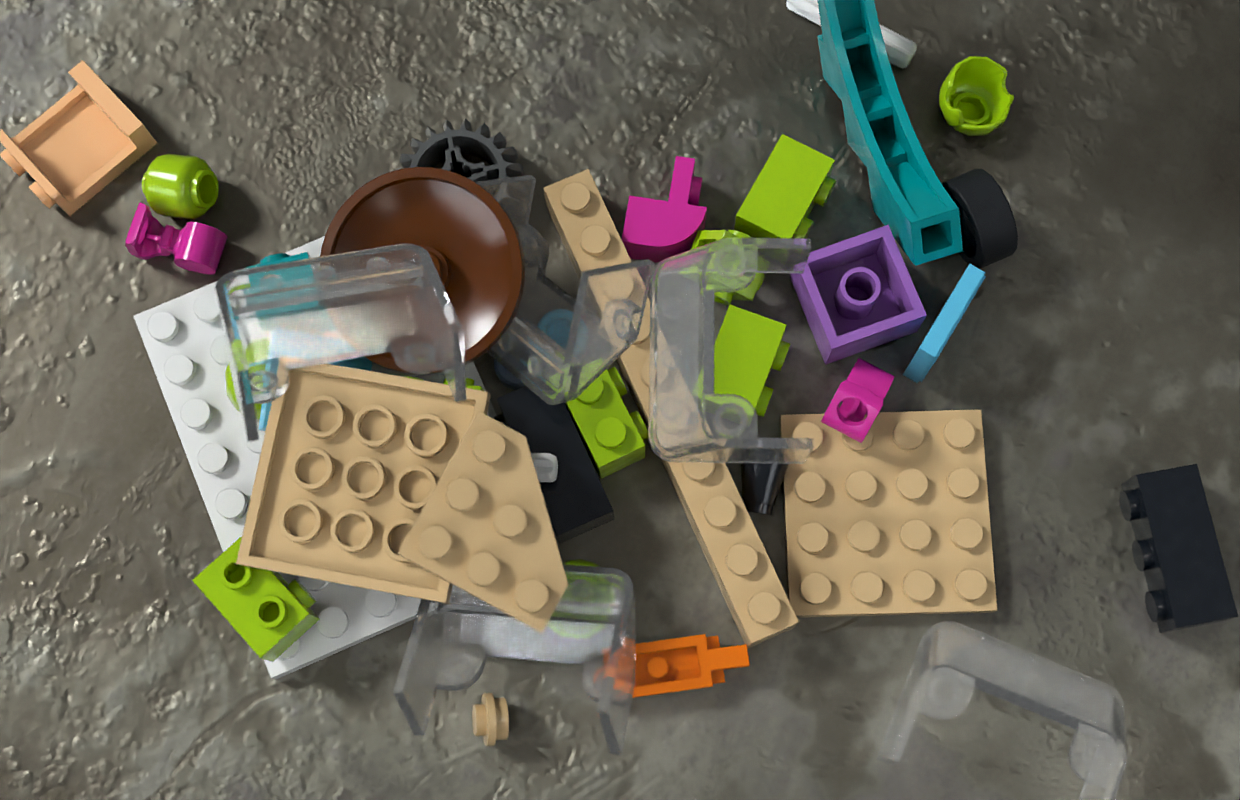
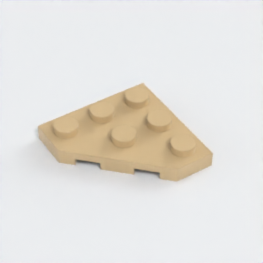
M478 411L397 554L542 633L568 586L562 560L526 437Z

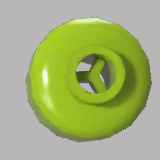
M174 154L158 156L149 165L142 178V190L148 205L155 213L165 217L184 219L202 217L215 204L218 197L219 185L216 175L205 160L195 156Z

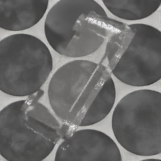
M532 175L475 182L490 193L510 216L519 234L525 258V284L518 311L507 331L487 353L547 404L558 405L573 401L638 338L655 263L646 259L582 271L577 299H574L545 276L549 259V246L541 233L528 224L536 178Z
M725 238L668 257L655 266L651 274L648 437L649 444L658 457L669 462L805 464L813 450V438H758V417L752 404L738 395L714 394L715 292L740 291L750 285L756 273H804L811 251V239Z
M395 244L240 269L223 275L216 282L217 302L234 390L248 442L259 440L254 404L270 403L281 397L289 388L288 370L391 352L396 365L410 373L421 375L431 371L442 370L455 402L466 400L464 330L430 254L418 245Z
M563 564L568 586L542 633L454 585L452 586L449 604L421 599L393 690V694L413 734L418 736L425 735L437 689L459 691L472 686L482 675L487 657L584 665L582 684L585 693L591 700L599 703L597 712L610 754L621 755L635 686L636 596L630 577L622 570L616 568Z
M955 621L939 622L924 633L877 760L886 764L899 763L918 712L937 720L953 719L962 714L967 708L973 690L976 688L1075 729L1076 731L1069 748V762L1074 773L1085 782L1079 800H1115L1127 764L1125 705L1121 695L1114 687Z

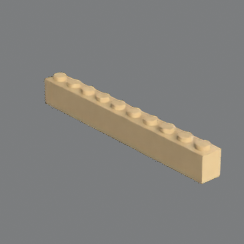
M589 169L544 187L547 210L744 643L750 648L793 629L799 623L797 616Z

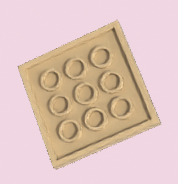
M282 356L236 564L449 604L453 584L397 553L477 412L480 411L487 415L491 397L489 392Z
M981 409L879 412L862 444L822 423L821 420L824 414L780 415V444L787 446L786 458L790 459L782 482L787 594L797 618L993 613L997 611Z

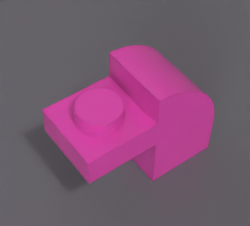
M676 156L668 201L629 195L622 242L630 259L648 262H668L678 259L691 250L698 230H704L707 207L698 206L703 177L694 176V158Z

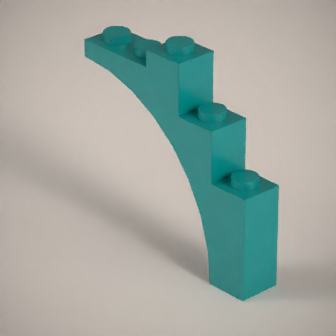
M817 0L822 34L817 35L823 78L842 101L847 142L867 167L873 211L885 226L889 225L894 239L915 266L962 252L959 208L941 184L912 127L888 59L874 0Z

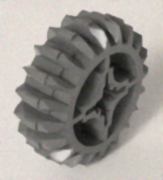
M466 118L459 130H454L451 122L445 120L443 124L444 132L436 134L435 130L427 126L425 133L428 140L422 142L412 138L410 145L414 154H401L400 163L403 168H434L446 159L441 169L456 173L457 169H460L462 176L480 185L490 194L491 189L496 188L492 196L503 206L505 211L509 214H519L520 202L516 198L523 197L526 191L524 183L519 181L525 176L523 165L516 163L518 160L516 149L513 146L506 147L505 136L500 132L491 137L490 128L485 123L473 132L471 122ZM462 155L481 158L488 162L490 166H485L484 162H467L462 158Z

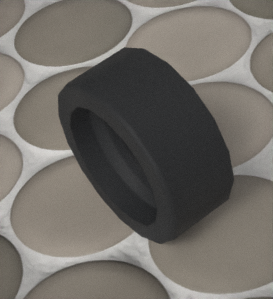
M973 169L943 182V187L959 208L963 251L959 252L963 260L981 269L1013 255L1018 246L1015 218L1007 198L992 175L983 169Z

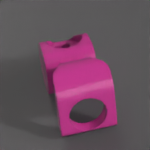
M139 203L125 241V246L130 254L144 260L157 256H170V253L174 254V263L178 267L211 275L215 274L228 236L214 227L198 222H187L186 226L181 230L167 224L163 228L160 222L152 215L149 206Z
M858 358L847 380L843 381L837 389L821 422L862 444L883 406V400L895 376Z

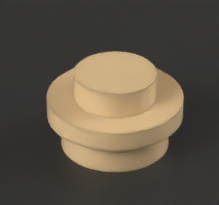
M483 693L481 704H473L472 708L474 736H483L485 746H494L496 740H507L509 733L506 698H494L492 693Z

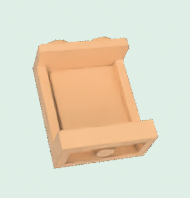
M83 60L68 72L78 84L15 137L10 138L2 129L0 130V142L6 148L0 153V157L18 176H21L26 171L31 175L35 182L29 188L48 209L58 204L69 216L74 214L157 144L142 122Z

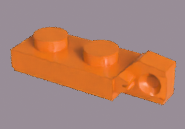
M706 634L602 648L609 701L713 687V684L725 683L724 670L748 667L750 665L747 644L720 648L718 635L706 637Z

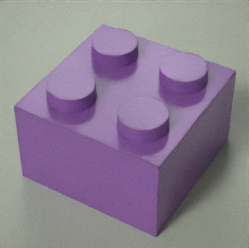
M889 225L794 258L789 277L825 365L916 333L927 316Z

